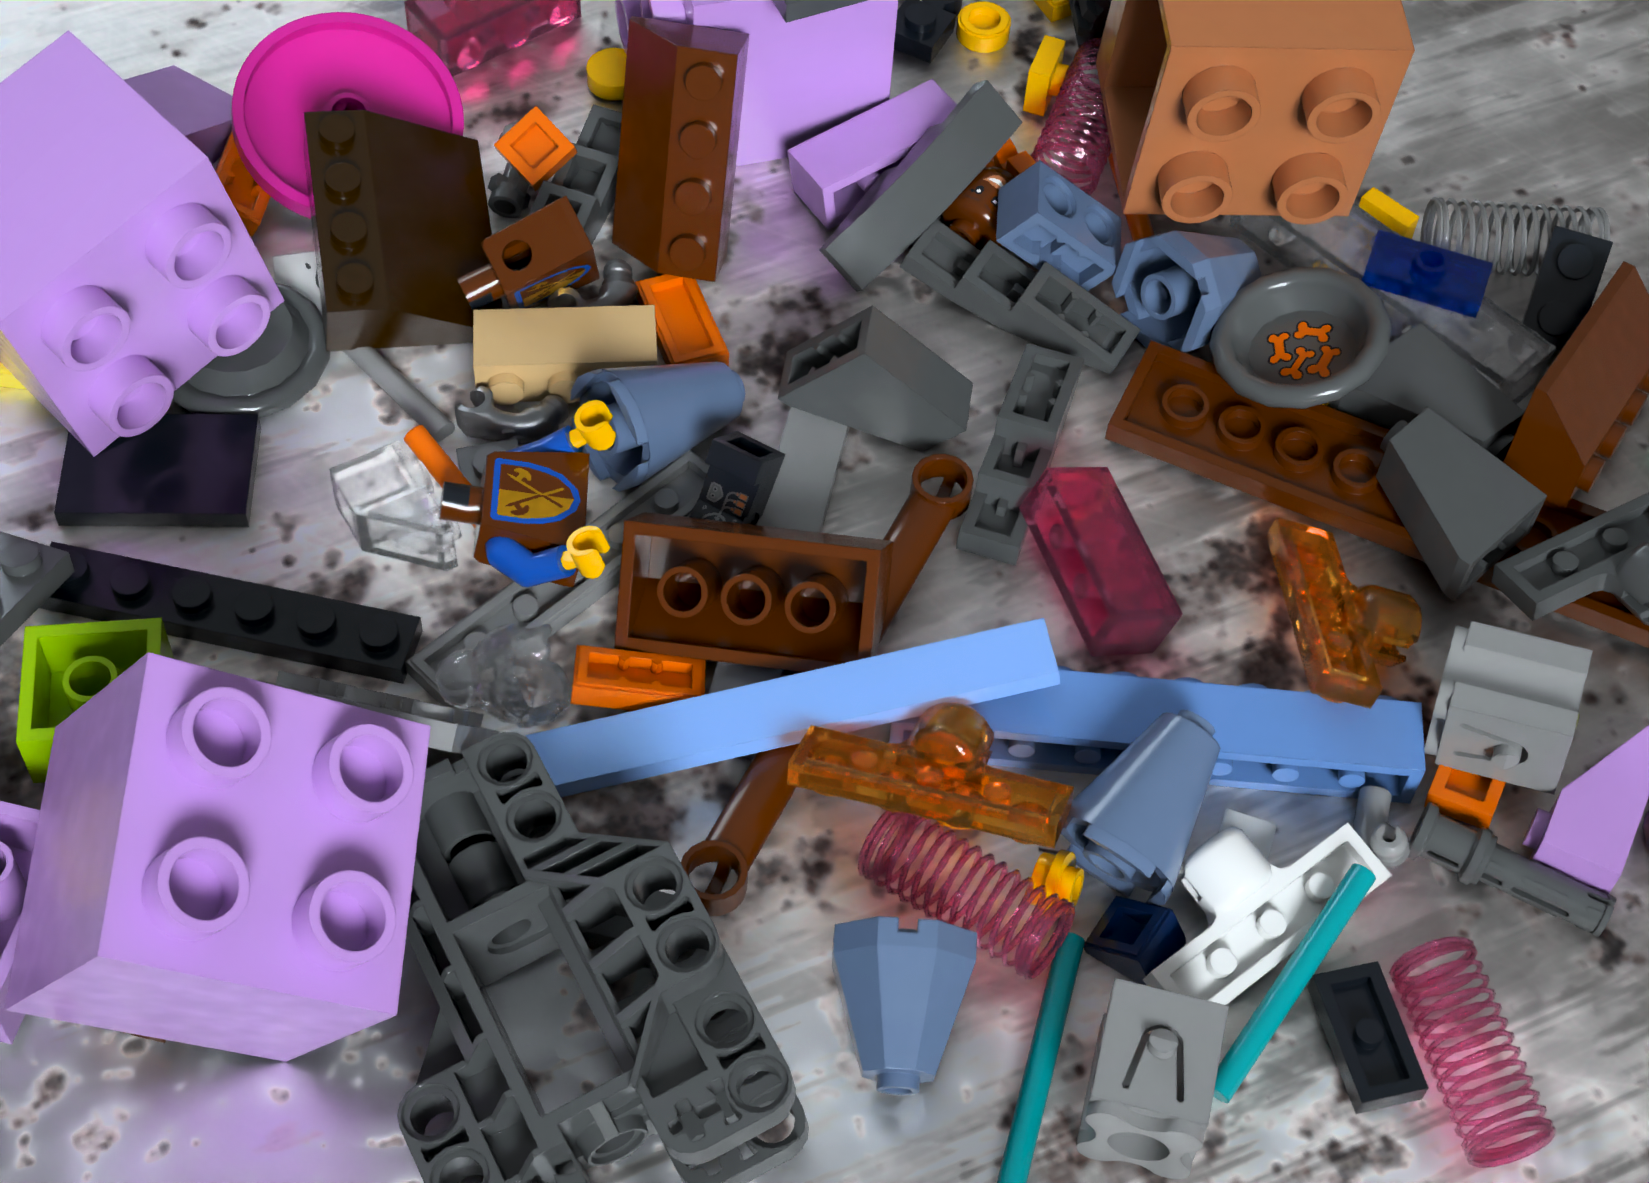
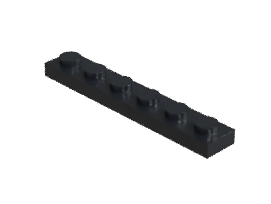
M51 542L50 546L69 552L75 572L39 607L40 609L98 621L162 618L166 633L170 636L404 684L408 673L406 661L414 656L423 632L421 617L57 542Z

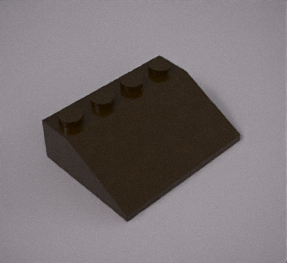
M366 110L304 112V160L326 351L353 350L359 347L377 349L473 343V311L456 278L488 264L480 243L491 236L492 231L478 140ZM502 298L476 310L503 309Z

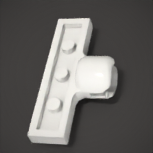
M1346 823L1291 866L1282 869L1270 864L1242 829L1236 827L1224 829L1193 851L1188 859L1182 863L1178 875V881L1206 914L1207 929L1152 970L1143 981L1147 986L1227 1005L1294 953L1352 864L1356 863L1366 867L1376 877L1366 896L1382 885L1392 874L1349 823Z

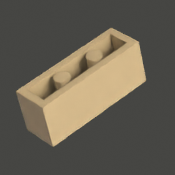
M655 305L473 310V369L475 387L477 388L482 385L492 391L494 404L513 405L518 402L542 401L548 395H558L566 403H574L580 401V398L570 401L571 389L578 376L601 368L658 365Z

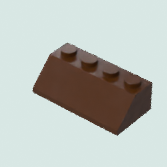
M631 16L629 19L612 243L657 273L715 282L727 257L749 34Z
M1623 261L1535 387L1503 462L1547 495L1545 501L1564 510L1578 489L1586 493L1591 491L1606 463V460L1599 456L1601 455L1607 459L1613 457L1628 428L1621 424V422L1632 427L1648 398L1649 294L1634 265Z
M643 512L624 520L614 648L799 672L876 656L888 605L894 541Z

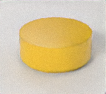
M979 1L970 3L963 7L958 14L957 39L965 48L974 52L990 53L998 51L1009 40L1010 15L1004 8L992 2Z
M602 49L589 58L586 66L587 85L590 91L597 97L610 101L623 100L627 57L624 49Z

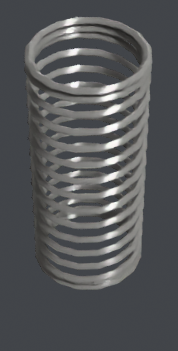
M1433 197L1427 204L1422 221L1420 237L1421 262L1427 271L1439 272L1446 264L1449 272H1453L1459 266L1460 271L1466 273L1471 266L1472 271L1476 274L1484 267L1485 272L1489 275L1497 268L1500 275H1504L1509 269L1513 276H1517L1522 270L1523 274L1529 277L1534 271L1536 275L1539 271L1540 240L1545 221H1547L1548 245L1553 227L1557 226L1558 221L1560 222V227L1569 229L1572 221L1573 231L1592 236V225L1595 218H1597L1599 226V238L1610 241L1609 218L1606 211L1601 207H1589L1585 210L1583 206H1577L1575 209H1572L1570 206L1564 205L1560 209L1554 204L1548 208L1544 204H1538L1534 208L1531 203H1526L1521 207L1518 202H1513L1508 206L1503 201L1495 205L1493 201L1489 200L1483 205L1480 200H1474L1470 204L1467 199H1462L1457 203L1453 198H1449L1445 202L1443 198ZM1453 204L1454 210L1449 221L1448 205ZM1466 205L1467 210L1462 220L1460 207ZM1475 205L1480 208L1476 220L1473 212ZM1491 206L1493 210L1488 220L1486 208ZM1500 207L1505 208V212L1502 219L1500 218L1499 214ZM1513 208L1518 209L1515 219H1513L1511 211ZM1526 208L1531 210L1527 221L1524 212ZM1539 209L1544 211L1540 221L1537 213ZM1551 210L1557 212L1553 221L1550 214ZM1436 211H1437V216H1438V218H1437L1436 225H1435L1434 236H1433V246H1432V253H1431L1432 230H1433V223H1434L1435 214H1436ZM1569 211V215L1565 221L1563 212ZM1576 212H1582L1579 221H1577ZM1508 218V251L1505 265L1502 269L1501 246ZM1469 219V250L1466 264L1464 266L1463 246L1465 231ZM1482 219V250L1480 261L1477 267L1476 242L1479 226ZM1495 219V251L1491 268H1489V240ZM1521 219V251L1519 262L1515 270L1514 243L1519 221ZM1456 220V250L1454 260L1451 266V239L1453 227ZM1534 220V252L1528 271L1526 263L1527 242L1531 224Z

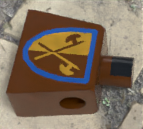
M567 196L546 205L484 239L480 244L488 264L456 278L472 311L503 296L510 309L533 308L547 302L549 297L559 288L570 287L578 289L600 279L594 249ZM520 266H527V267H525L524 269L515 270L516 268H518V267H520Z

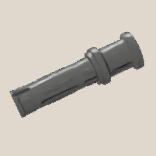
M1432 802L1427 804L1409 840V859L1414 861L1417 857L1421 856L1457 873V881L1460 883L1476 885L1480 881L1546 913L1568 921L1576 927L1591 933V935L1596 937L1601 935L1613 913V906L1617 900L1616 897L1574 880V878L1511 851V849L1498 844V837L1493 835L1492 830L1484 826L1476 831L1440 814L1438 805Z

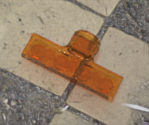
M1276 517L1266 537L1310 692L1333 703L1346 702L1371 709L1383 690L1375 664L1393 667L1406 662V656L1401 655L1396 646L1408 649L1412 644L1418 642L1422 627L1421 607L1411 595L1373 584L1359 587L1351 584L1346 576L1332 532Z
M944 702L929 707L919 717L909 738L901 743H886L810 725L788 762V785L813 790L824 796H838L879 806L890 812H904L945 822L956 828H970L1012 838L1022 844H1037L1053 849L1072 807L1074 791L1073 786L1009 772L987 765L993 752L989 751L994 741V732L984 716L973 707L960 702Z

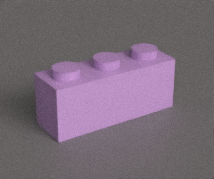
M931 79L788 149L793 191L827 230L841 224L886 169L897 167L930 126L943 123L957 104Z

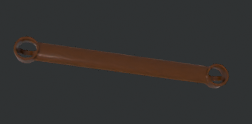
M932 454L918 462L913 470L910 494L883 540L894 541L888 605L879 643L950 520L961 516L969 507L974 482L972 470L966 462L956 456ZM933 477H944L936 497L930 495L921 487L922 482ZM958 483L962 491L958 495L950 497L955 484ZM825 738L756 753L705 841L692 846L683 855L681 864L688 877L696 867L704 863L718 862L712 880L705 892H700L695 888L710 917L725 915L735 910L744 900L748 884V871ZM733 869L738 876L736 883L730 890L720 894Z

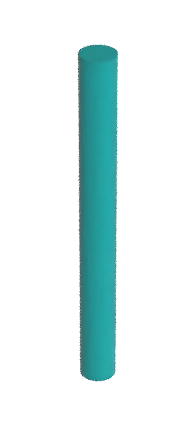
M1356 863L1351 865L1219 1064L1213 1097L1224 1103L1230 1102L1375 882L1376 877L1369 869Z
M1062 932L1057 938L997 1183H1027L1085 944V940L1075 933Z

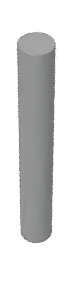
M359 347L353 350H343L419 425H424L437 442L442 441L454 432L455 425L375 348Z

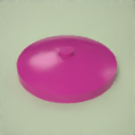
M351 12L320 13L291 21L267 35L250 52L238 73L233 89L231 110L232 132L238 154L245 168L257 184L274 200L289 210L311 219L304 160V112L366 110L463 136L464 113L461 96L450 71L439 56L421 39L404 28L381 18Z

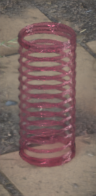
M1094 38L1084 42L1076 51L1074 60L1067 71V76L1060 87L1056 101L1049 112L1048 119L1045 121V126L1031 154L1035 162H1038L1039 157L1040 161L1049 166L1043 156V153H1045L1050 161L1062 170L1073 174H1091V177L1085 179H1072L1063 176L1071 183L1091 182L1089 185L1080 187L1088 195H1091L1096 190L1100 175L1103 173L1104 166L1107 164V158L1111 152L1109 134H1106L1108 132L1107 122L1101 117L1105 116L1104 105L1087 96L1097 97L1103 101L1100 85L1089 79H1099L1096 74H1085L1083 72L1084 70H1097V66H1081L1087 62H1096L1097 57H1084L1098 53L1099 49H1087L1100 46L1102 38ZM1079 87H1084L1088 91L1081 90ZM1076 95H1080L1084 99H1078ZM1072 103H1076L1082 108L1074 107ZM1085 104L1092 105L1103 112L1091 109ZM1069 112H1074L1080 117L1071 116ZM1082 113L1090 114L1091 116L1097 118L1098 120L1093 119V118H1090V117H1087V116H1085V115L1082 114ZM1065 120H1070L1077 126L1067 124ZM1080 122H1085V123L1089 124V125L1092 126V127L1083 125V124H1081ZM1097 124H1104L1106 128H1101ZM1062 129H1068L1073 134L1064 133ZM1076 130L1082 131V132L1086 133L1087 135L1082 134V133H1079V132H1077ZM1092 132H1099L1102 137H1098ZM1058 137H1063L1071 143L1063 142ZM1088 140L1096 141L1099 145H1093ZM1083 148H1085V149H1092L1095 153H1094V154H1090L1088 151L1084 150ZM1049 151H1054L1055 154L1067 162L1078 166H1087L1090 170L1084 171L1068 168L1056 161ZM1059 151L1073 154L1083 162L1070 159Z
M904 800L891 805L880 816L865 839L859 853L857 866L860 876H864L867 880H874L876 886H886L889 894H898L900 901L905 903L911 902L914 910L920 911L924 909L927 918H937V920L954 925L965 914L962 928L968 930L978 922L976 927L977 950L984 951L988 949L990 958L997 959L1001 957L1003 966H1015L1016 974L1024 976L1026 980L1034 979L1050 964L1066 939L1074 920V903L1068 902V899L1065 898L1060 899L1058 893L1051 894L1046 898L1047 889L1045 885L1037 886L1033 890V878L1027 877L1021 881L1020 870L1014 869L1008 873L1007 862L1001 861L995 865L994 854L989 853L982 857L981 846L976 845L969 849L968 838L964 837L957 840L955 830H948L944 833L943 823L936 822L931 825L930 815L925 814L919 817L918 808ZM923 821H926L923 833L911 849L906 861L892 875L896 861L909 843L915 829ZM899 825H900V828H899V830H898V832H897V834H896L894 840L892 841V843H891V845L889 846V848L887 849V851L884 853V851H885V849H886V847H887V845H888V843H889L891 837L893 836V834L895 833V831L897 830V828H898ZM889 828V830L887 831V833H886V835H885V837H884V839H883V841H882L880 847L878 848V851H877V854H876V857H875V860H874V863H873V867L869 869L870 861H871V858H872V856H873V854H874V851H875V849H876V847H877L879 841L881 840L882 836L884 835V833L886 832V830ZM938 828L936 840L924 857L920 867L905 882L911 864L922 850L927 838ZM951 836L948 849L938 863L934 873L918 890L921 878L938 848ZM964 844L961 855L947 880L931 897L934 886L950 857ZM976 852L974 862L966 878L949 901L944 904L956 876L966 861ZM989 860L986 872L976 890L957 912L970 882L984 863ZM1002 868L993 891L971 919L973 910L982 892L992 877ZM886 871L885 880H879L878 877ZM1015 876L1005 900L995 915L984 926L997 897L1011 878ZM899 878L898 888H892L891 883ZM912 885L911 895L905 896L903 891ZM1027 885L1025 894L1017 909L998 933L1009 907L1020 891ZM925 893L923 904H917L916 899ZM1040 893L1037 904L1034 907L1030 917L1028 918L1022 929L1019 931V933L1011 941L1012 936L1025 911L1027 910L1031 902L1035 899V897ZM938 900L936 911L930 912L929 906ZM951 908L949 919L943 920L942 914ZM1061 915L1060 920L1052 936L1050 937L1048 943L1041 951L1039 956L1032 962L1036 954V951L1039 945L1041 944L1042 940L1044 939L1046 933L1049 931L1051 926ZM991 930L988 943L981 944V938ZM1005 936L1002 950L994 952V946ZM1019 943L1015 958L1011 961L1007 960V954Z
M1461 936L1444 937L1421 944L1404 953L1394 962L1389 974L1397 993L1402 994L1400 1001L1403 1007L1408 1008L1406 1013L1408 1020L1414 1022L1412 1030L1415 1035L1420 1036L1418 1044L1422 1050L1427 1051L1424 1056L1426 1063L1433 1065L1430 1073L1433 1078L1439 1080L1436 1085L1438 1091L1445 1094L1442 1101L1445 1107L1451 1109L1448 1116L1451 1122L1457 1124L1455 1128L1456 1135L1464 1139L1461 1147L1469 1165L1487 1168L1508 1164L1541 1150L1552 1141L1557 1131L1552 1120L1543 1117L1547 1112L1546 1106L1536 1103L1541 1095L1538 1090L1530 1089L1534 1082L1533 1076L1523 1074L1527 1069V1062L1517 1059L1521 1049L1516 1045H1511L1515 1036L1513 1032L1505 1030L1509 1023L1508 1019L1498 1016L1501 1013L1502 1006L1500 1003L1493 1002L1496 993L1494 989L1487 987L1490 981L1489 976L1480 973L1484 966L1482 961L1475 959L1478 952L1473 940ZM1467 950L1457 960L1439 965L1421 975L1407 976L1420 965L1436 957ZM1472 964L1477 967L1472 973L1455 976ZM1474 979L1483 980L1478 987L1452 993L1431 1005H1418L1427 997L1453 991ZM1431 986L1422 992H1411L1416 988ZM1479 993L1489 994L1488 998L1484 1001L1459 1007L1438 1019H1425L1433 1011L1459 1005L1474 998ZM1407 997L1415 999L1409 1004ZM1487 1007L1495 1008V1011L1489 1016L1469 1020L1444 1033H1431L1442 1024L1467 1018ZM1413 1011L1421 1013L1415 1018ZM1490 1022H1501V1025L1495 1030L1474 1035L1458 1042L1454 1046L1436 1048L1448 1038L1471 1033ZM1419 1025L1428 1027L1423 1032H1421ZM1495 1037H1508L1500 1045L1479 1050L1461 1060L1443 1062L1455 1052L1477 1047ZM1425 1039L1434 1041L1428 1047ZM1502 1051H1514L1505 1060L1485 1065L1465 1075L1450 1076L1463 1066L1484 1061ZM1431 1053L1441 1054L1435 1061L1431 1057ZM1507 1066H1520L1511 1075L1491 1080L1473 1089L1457 1090L1470 1080L1491 1075ZM1437 1068H1448L1442 1075H1439ZM1527 1080L1523 1086L1516 1090L1497 1095L1482 1103L1463 1105L1476 1095L1498 1089L1513 1081ZM1444 1082H1455L1448 1090L1443 1085ZM1533 1095L1530 1100L1522 1105L1506 1109L1490 1117L1469 1120L1484 1109L1503 1104L1518 1096ZM1450 1096L1461 1097L1454 1104H1451L1449 1100ZM1540 1110L1533 1117L1509 1121L1482 1134H1477L1495 1122L1511 1118L1525 1111ZM1456 1111H1468L1460 1119L1455 1114ZM1462 1126H1475L1467 1134L1462 1131ZM1540 1130L1536 1134L1518 1142L1485 1149L1511 1136Z

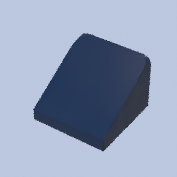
M1115 896L1085 941L1084 950L1090 956L1132 981L1146 985L1143 979L1152 970L1183 948L1186 944V937L1172 909Z

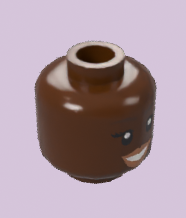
M984 167L941 214L945 226L980 251H982L989 240L1001 247L1002 245L996 241L999 188L1015 177L999 167Z

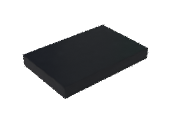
M165 414L149 430L132 437L120 436L95 457L68 431L54 510L58 525L249 527L261 433L259 415Z

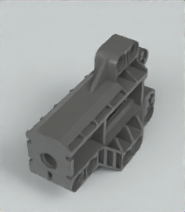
M502 732L492 735L462 750L461 753L464 758L452 764L447 758L427 768L406 936L440 1006V1010L417 1083L406 1092L399 1104L397 1114L400 1130L424 1183H459L465 1177L474 1174L483 1175V1183H591L586 1172L587 1169L593 1166L607 1165L615 1161L619 1162L631 1156L630 1153L639 1148L647 1137L653 1134L659 1135L683 1183H748L796 1156L808 1140L809 1125L802 1104L796 1095V1087L789 1066L721 943L713 921L670 842L579 832L534 745L527 737L517 732ZM662 889L673 890V891H675V894L673 895V894L661 892V891H659V890H662ZM560 948L623 1074L546 1114L485 987ZM697 948L694 954L687 960L676 962L685 951ZM643 967L649 968L656 982L616 1002L608 985ZM726 1009L723 1015L710 1021L711 1017L717 1012ZM642 1036L640 1044L638 1045L636 1039ZM756 1073V1074H755L754 1076H752L750 1079L745 1080V1079H746L747 1077H749L751 1074ZM444 1112L454 1113L453 1121L445 1131L435 1136H424L426 1126L432 1118ZM790 1113L794 1116V1128L791 1134L783 1141L767 1143L757 1137L759 1134L781 1123ZM746 1142L747 1147L754 1155L744 1160L738 1146ZM720 1156L719 1163L722 1170L717 1174L709 1176L703 1167L690 1170L699 1164L709 1162Z

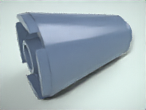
M719 361L601 368L578 376L571 389L570 401L580 398V406L592 400L604 402L613 415L609 423L616 433L613 445L607 450H594L586 444L583 446L582 453L590 454L589 467L600 481L611 478L618 483L612 489L620 492L637 487L738 418L745 400L743 381L735 371ZM572 418V427L575 429L577 427L574 423V418Z
M1180 710L1178 715L1167 712L1162 713L1054 818L1048 828L1050 839L1054 843L1062 834L1071 843L1067 851L1075 854L1076 865L1112 889L1129 897L1137 886L1152 892L1146 903L1157 906L1165 905L1174 890L1220 752L1218 742L1212 737L1215 733L1214 727L1201 716L1188 710Z

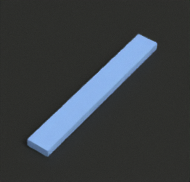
M1040 618L526 735V737L534 745L560 797H565L1060 684V676L1045 619Z

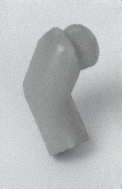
M1364 786L1358 792L1353 829L1387 869L1396 868L1407 860L1410 854V843L1405 831L1401 827L1396 826L1395 829L1388 824L1392 795L1382 787Z

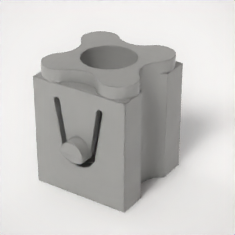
M1471 621L1469 628L1456 625L1424 747L1425 754L1436 756L1434 764L1447 766L1452 769L1554 795L1574 737L1579 706L1593 650Z
M1115 978L1107 1012L1103 1015L1098 1032L1076 1139L1077 1151L1093 1160L1124 1161L1137 1164L1156 1175L1169 1179H1185L1189 1177L1192 1161L1196 1152L1203 1146L1204 1134L1209 1124L1229 1006Z

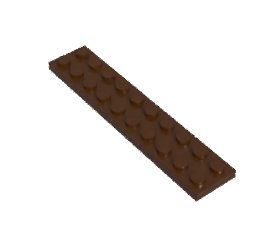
M1150 341L1108 423L1105 439L1425 562L1376 478L1385 453L1380 449V445L1389 429L1325 405L1306 409L1267 407L1238 395L1217 374L1213 363L1155 341ZM1571 499L1565 510L1544 501L1530 533L1497 563L1607 511L1575 499ZM1494 564L1476 582L1499 590L1491 582ZM1605 591L1593 592L1553 611L1649 648V626L1639 621L1611 593Z

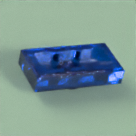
M1378 230L1362 281L1372 288L1476 318L1493 263Z

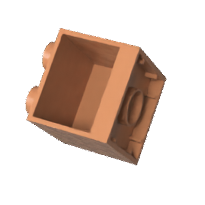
M1112 0L1096 59V66L1123 214L1166 215L1176 222L1188 224L1205 222L1219 215L1281 216L1288 222L1302 225L1319 223L1333 216H1349L1415 51L1402 1Z

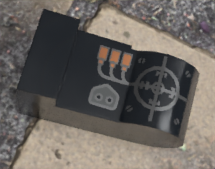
M739 431L712 439L705 463L710 466L699 499L689 517L756 525L763 515L786 454Z

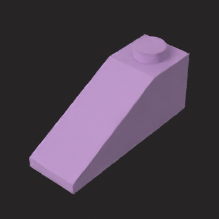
M1649 725L1564 787L1549 812L1537 808L1522 842L1523 845L1533 849L1530 859L1609 895L1622 874L1649 798Z

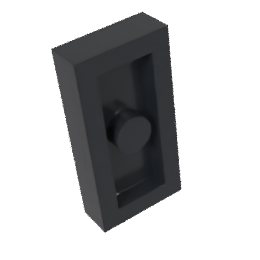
M1555 225L1516 339L1560 352L1591 309L1613 242Z
M1376 961L1313 975L1307 988L1355 1114L1423 1099L1429 1087L1379 962Z

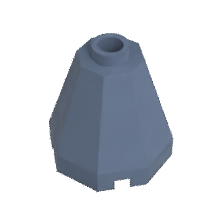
M1173 230L1126 243L1112 280V286L1116 298L1125 297L1128 310L1120 314L1141 329L1136 339L1147 348L1152 340L1181 352H1188L1205 346L1210 342L1213 327L1220 315L1236 296L1238 290L1261 277V271L1255 251L1239 238Z
M881 916L835 924L832 969L861 1076L877 1081L876 1090L881 1093L893 1095L919 1093L920 1083L934 1081L976 963L977 932L933 919H918L917 930L898 929V917Z

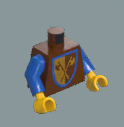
M600 400L588 401L580 406L574 415V423L577 428L573 429L567 425L537 441L508 451H494L488 454L485 460L480 487L444 482L439 519L475 524L473 557L480 563L494 567L522 587H533L548 582L574 587L578 570L585 578L594 579L599 577L605 567L600 553L605 554L608 552L610 546L600 528L590 525L586 526L590 454L582 452L583 446L586 444L598 451L607 450L613 445L616 433L609 423L613 417L610 410Z

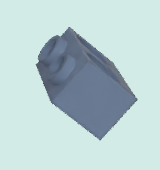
M1039 160L999 188L996 241L1038 270H1040L1045 262L1049 263L1086 291H1089L1115 274L1121 257V217Z

